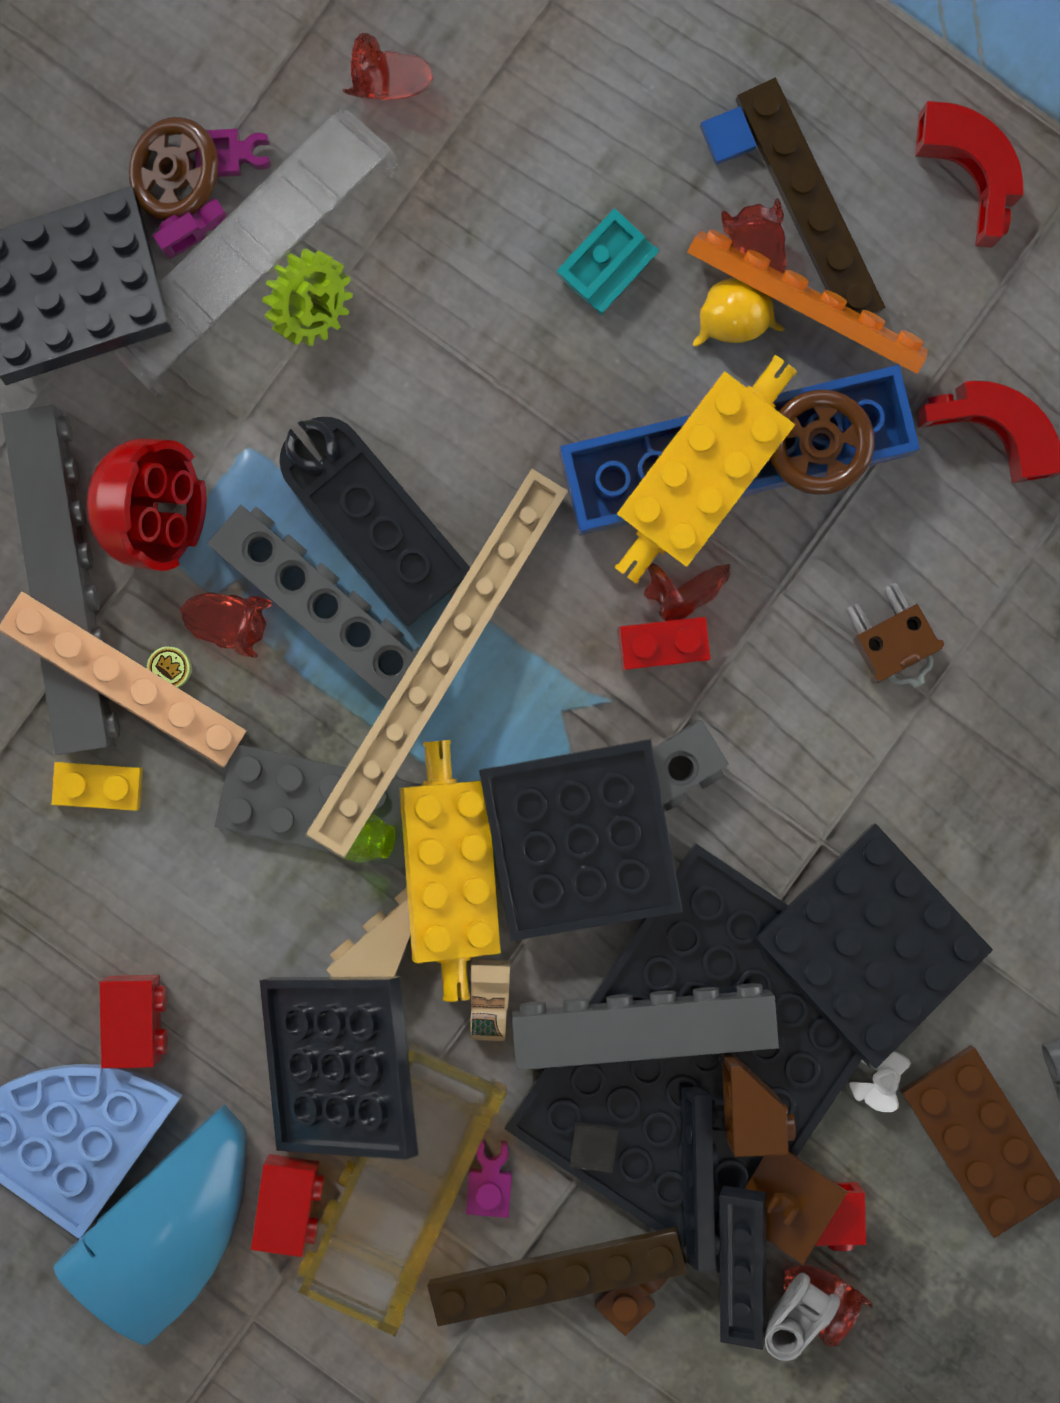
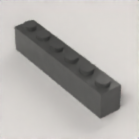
M742 984L736 986L737 992L719 993V988L704 987L694 989V996L676 997L675 991H657L650 993V999L633 1001L632 995L620 994L608 996L607 1003L590 1004L588 998L567 999L563 1001L564 1007L546 1008V1002L520 1004V1010L512 1011L516 1070L779 1048L775 996L769 989L763 990L762 984Z

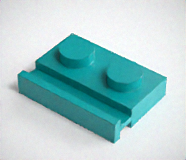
M613 208L557 269L556 275L602 316L658 255L660 250L647 241L645 236Z

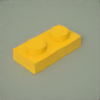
M54 762L51 805L138 811L141 807L143 768Z

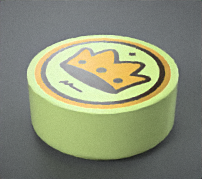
M166 646L157 649L151 654L147 662V669L179 688L189 680L192 673V663L189 656L183 650Z

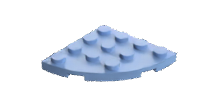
M98 1064L54 1066L15 1078L0 1086V1183L80 1239L180 1100L182 1094L144 1074L123 1068L101 1069V1065Z

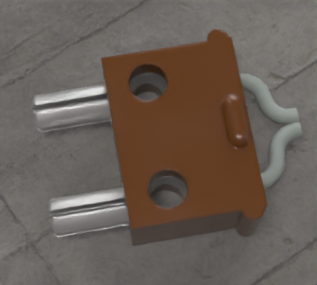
M894 583L884 589V593L896 613L895 616L872 627L859 603L849 606L846 612L859 634L853 641L872 674L871 682L878 684L889 678L896 685L910 683L916 688L925 683L924 675L933 666L931 655L943 649L944 641L937 639L918 603L910 607L900 588ZM907 620L915 623L916 631H912L907 627ZM869 640H874L878 643V651H873L869 647ZM926 658V665L918 673V681L912 677L898 679L894 676Z

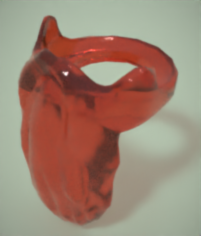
M361 33L355 39L351 54L353 87L343 89V92L359 98L399 100L424 92L434 80L429 64L419 56L402 54L396 51H381L379 43L374 36L369 33Z
M775 199L772 208L764 207L762 204L746 206L734 217L726 211L721 212L723 232L733 241L732 247L745 254L747 250H753L764 255L771 261L770 267L784 274L787 266V255L785 252L786 237L782 228L784 212L780 199Z
M652 562L647 568L651 576V583L645 589L644 595L648 599L659 602V615L663 620L684 619L693 613L695 609L709 603L718 595L720 589L727 583L730 577L731 565L723 564L708 569L676 589L662 568Z
M208 592L189 598L180 607L184 626L196 638L215 643L220 648L234 649V652L240 656L257 658L258 654L253 650L252 646L263 638L266 621L262 611L272 606V602L256 595L242 598L234 594L221 595Z
M798 1264L786 1269L783 1279L785 1292L798 1274L805 1273L810 1277L811 1284L828 1296L835 1294L840 1298L839 1308L834 1318L825 1329L818 1333L821 1341L828 1347L839 1346L840 1342L853 1328L862 1305L873 1308L871 1301L859 1290L824 1269Z

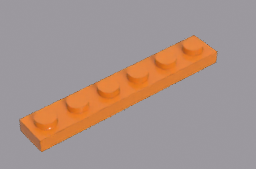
M710 229L707 234L701 230L694 237L687 251L690 255L916 374L919 373L927 358L928 350L922 347L924 341L916 335L905 330H901L899 334L884 327L885 320L867 310H862L861 314L845 306L847 301L840 295L829 290H824L822 294L807 286L809 281L802 275L791 270H786L784 274L769 266L771 261L767 257L753 250H747L746 254L731 246L733 241L729 237L718 231Z

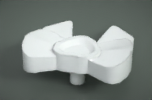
M893 1051L875 1069L878 1072L873 1075L874 1083L851 1082L850 1088L857 1101L864 1099L866 1104L877 1111L894 1112L897 1110L899 1103L896 1091L900 1082V1075L911 1064L909 1059L903 1054Z

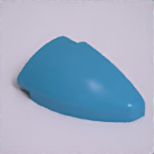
M225 1104L98 1218V1223L66 1250L54 1264L53 1268L58 1280L87 1310L116 1332L141 1345L146 1346L153 1341L198 1297L216 1270L233 1235L245 1191L247 1139L243 1124Z

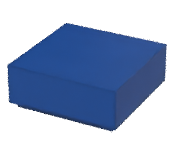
M741 106L705 120L700 124V129L716 166L754 151L757 146Z

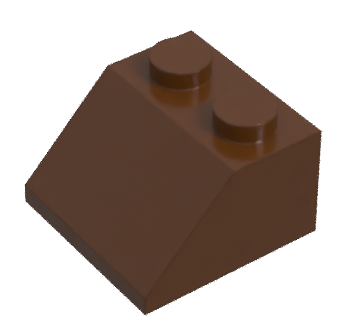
M732 1052L722 1053L725 1138L734 1157L788 1155V1141H795L793 1113H788L787 1104H783L776 1093Z

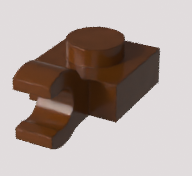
M668 1278L605 1291L595 1300V1307L626 1336L655 1307V1300L650 1294L659 1290Z

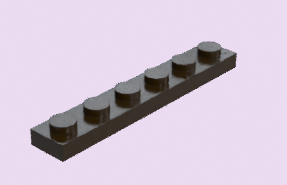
M776 77L737 95L735 101L738 107L741 106L755 143L825 290L832 291L843 297L847 301L845 306L861 314L862 310H867L874 314L882 312L886 307Z
M672 1227L430 1279L427 1287L437 1326H443L681 1276L688 1273V1266L678 1227Z

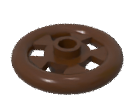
M183 117L165 118L150 126L138 139L129 163V183L134 189L139 206L149 215L160 220H166L174 215L181 218L189 212L191 215L197 212L212 194L218 176V154L211 136L200 124ZM181 135L180 148L175 146L168 147L169 136ZM199 150L201 166L195 168L189 155ZM155 151L158 155L155 158L153 170L150 171L146 169L151 152ZM155 183L165 189L164 194L159 200L150 192ZM190 184L193 191L186 198L180 200L177 190L184 189Z
M812 390L792 398L778 411L793 422L795 426L770 459L779 476L790 486L808 494H833L850 487L865 473L873 456L875 437L873 426L867 413L855 400L845 394L832 390ZM814 408L819 420L813 421L805 428H802L797 417L801 413ZM838 411L845 415L852 423L844 433L834 423L830 422V419ZM820 435L827 437L830 443L829 447L823 451L815 449L812 444L813 439ZM798 437L802 455L789 458L786 450V439ZM845 443L856 448L853 459L848 465L836 460ZM811 462L817 465L827 464L826 477L807 475L808 463Z

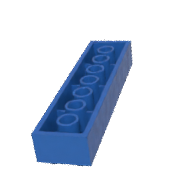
M900 365L783 392L773 402L776 406L774 409L779 411L792 398L812 390H832L849 396L864 409L873 426L875 446L869 466L909 457L920 449ZM814 408L801 413L797 419L802 428H805L809 423L819 420V417ZM839 411L830 419V422L834 423L842 433L852 425L850 420ZM691 415L560 446V459L579 536L629 524L617 515V512ZM821 435L815 437L812 441L814 448L819 451L826 450L830 445L828 438ZM798 437L786 439V450L789 458L802 455ZM846 443L843 444L842 451L836 460L848 465L853 459L856 448ZM769 459L741 497L789 486V484L779 476L771 459ZM809 462L807 475L826 477L828 466L827 464L817 465Z

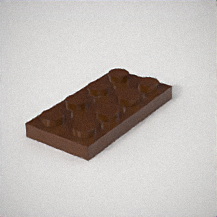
M972 1045L968 1046L900 1089L903 1097L993 1238H996L1060 1197L1059 1180L975 1047Z

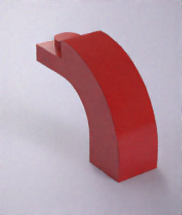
M927 101L918 114L915 157L946 159L960 165L970 174L975 182L979 196L975 246L993 247L1009 231L1011 210L1005 208V206L1013 207L1024 195L1023 174L1017 154L1011 142L996 124L977 111L958 104Z
M965 381L955 389L957 400H954L953 394L933 396L927 398L928 404L916 411L918 428L972 422L983 425L994 432L1005 447L1011 483L1052 478L1060 475V441L1051 421L1036 403L1011 387L989 381Z

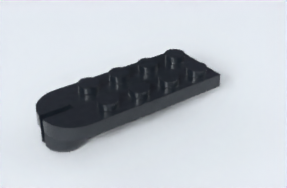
M316 417L298 422L299 426L325 457L318 461L293 430L290 429L281 448L279 459L284 480L408 627L411 626L463 581L470 566L347 423L333 417Z

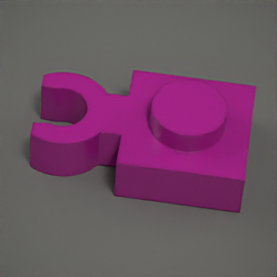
M237 128L206 130L211 136L218 154L217 177L242 176L241 164L245 163L258 170L271 167L269 157H256L253 155L254 149L257 146L270 145L267 134L253 133L244 141H240ZM199 150L195 151L196 168L201 166Z
M215 198L203 205L193 215L189 212L181 218L174 215L166 219L160 225V231L153 234L162 251L171 260L206 238L204 234L208 231L217 229L227 223L229 218Z
M479 1139L476 1147V1157L482 1165V1169H469L466 1215L509 1218L512 1171L500 1170V1166L508 1158V1143L506 1140H502L500 1153L492 1157L488 1156L484 1151L485 1139Z

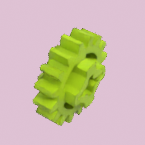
M303 249L301 258L290 253L287 255L288 266L284 268L277 264L274 268L279 276L276 280H267L265 283L272 289V294L263 297L262 302L272 308L264 316L265 319L274 323L272 330L296 345H299L302 341L309 346H313L315 336L324 341L328 339L327 329L329 327L336 330L340 329L341 326L337 321L339 314L348 315L349 310L343 307V303L351 299L353 293L345 290L344 287L349 284L351 278L342 273L344 268L342 263L320 250L314 253L308 249Z

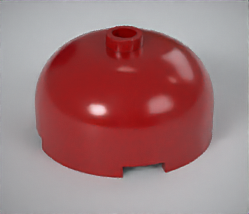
M133 439L113 448L96 467L87 493L88 520L99 545L116 561L133 568L168 571L180 565L178 560L187 550L188 546L196 547L206 516V486L204 480H197V475L191 462L195 456L185 445L177 441L165 439ZM158 503L186 504V518L180 513L157 511Z

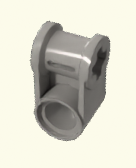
M805 1273L798 1274L790 1283L784 1295L767 1314L765 1347L768 1353L782 1361H790L800 1356L814 1337L832 1321L839 1308L840 1298L835 1294L828 1296L811 1284L810 1277ZM779 1330H789L793 1333H781Z

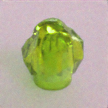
M371 813L344 859L356 863L372 861L376 858L387 859L392 853L395 844L396 832L394 826L386 824L381 818Z

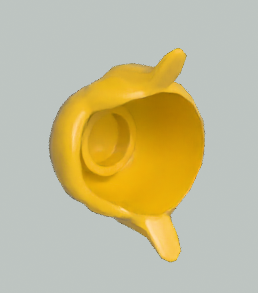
M730 277L710 288L700 310V333L693 341V346L698 347L709 337L727 343H744L761 336L768 327L780 332L784 331V327L775 320L774 304L770 296L734 277Z

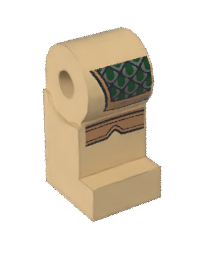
M472 959L471 1040L505 1041L506 1011L508 1010L510 960Z

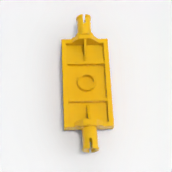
M774 355L770 364L752 387L748 385L745 387L724 371L617 512V515L638 530L635 534L639 537L620 562L615 565L618 571L625 574L636 560V566L627 576L631 581L636 584L639 582L640 577L659 552L661 554L669 553L687 567L795 426L793 422L774 409L776 406L773 404L791 378L797 374V371L788 364L778 378L774 377L785 361Z
M451 740L423 742L427 780L423 781L421 786L399 788L412 961L415 963L433 961L441 963L443 1001L456 1002L458 998H461L462 1001L470 999L467 961L475 956L501 954L493 846L481 781L457 782V778H452Z

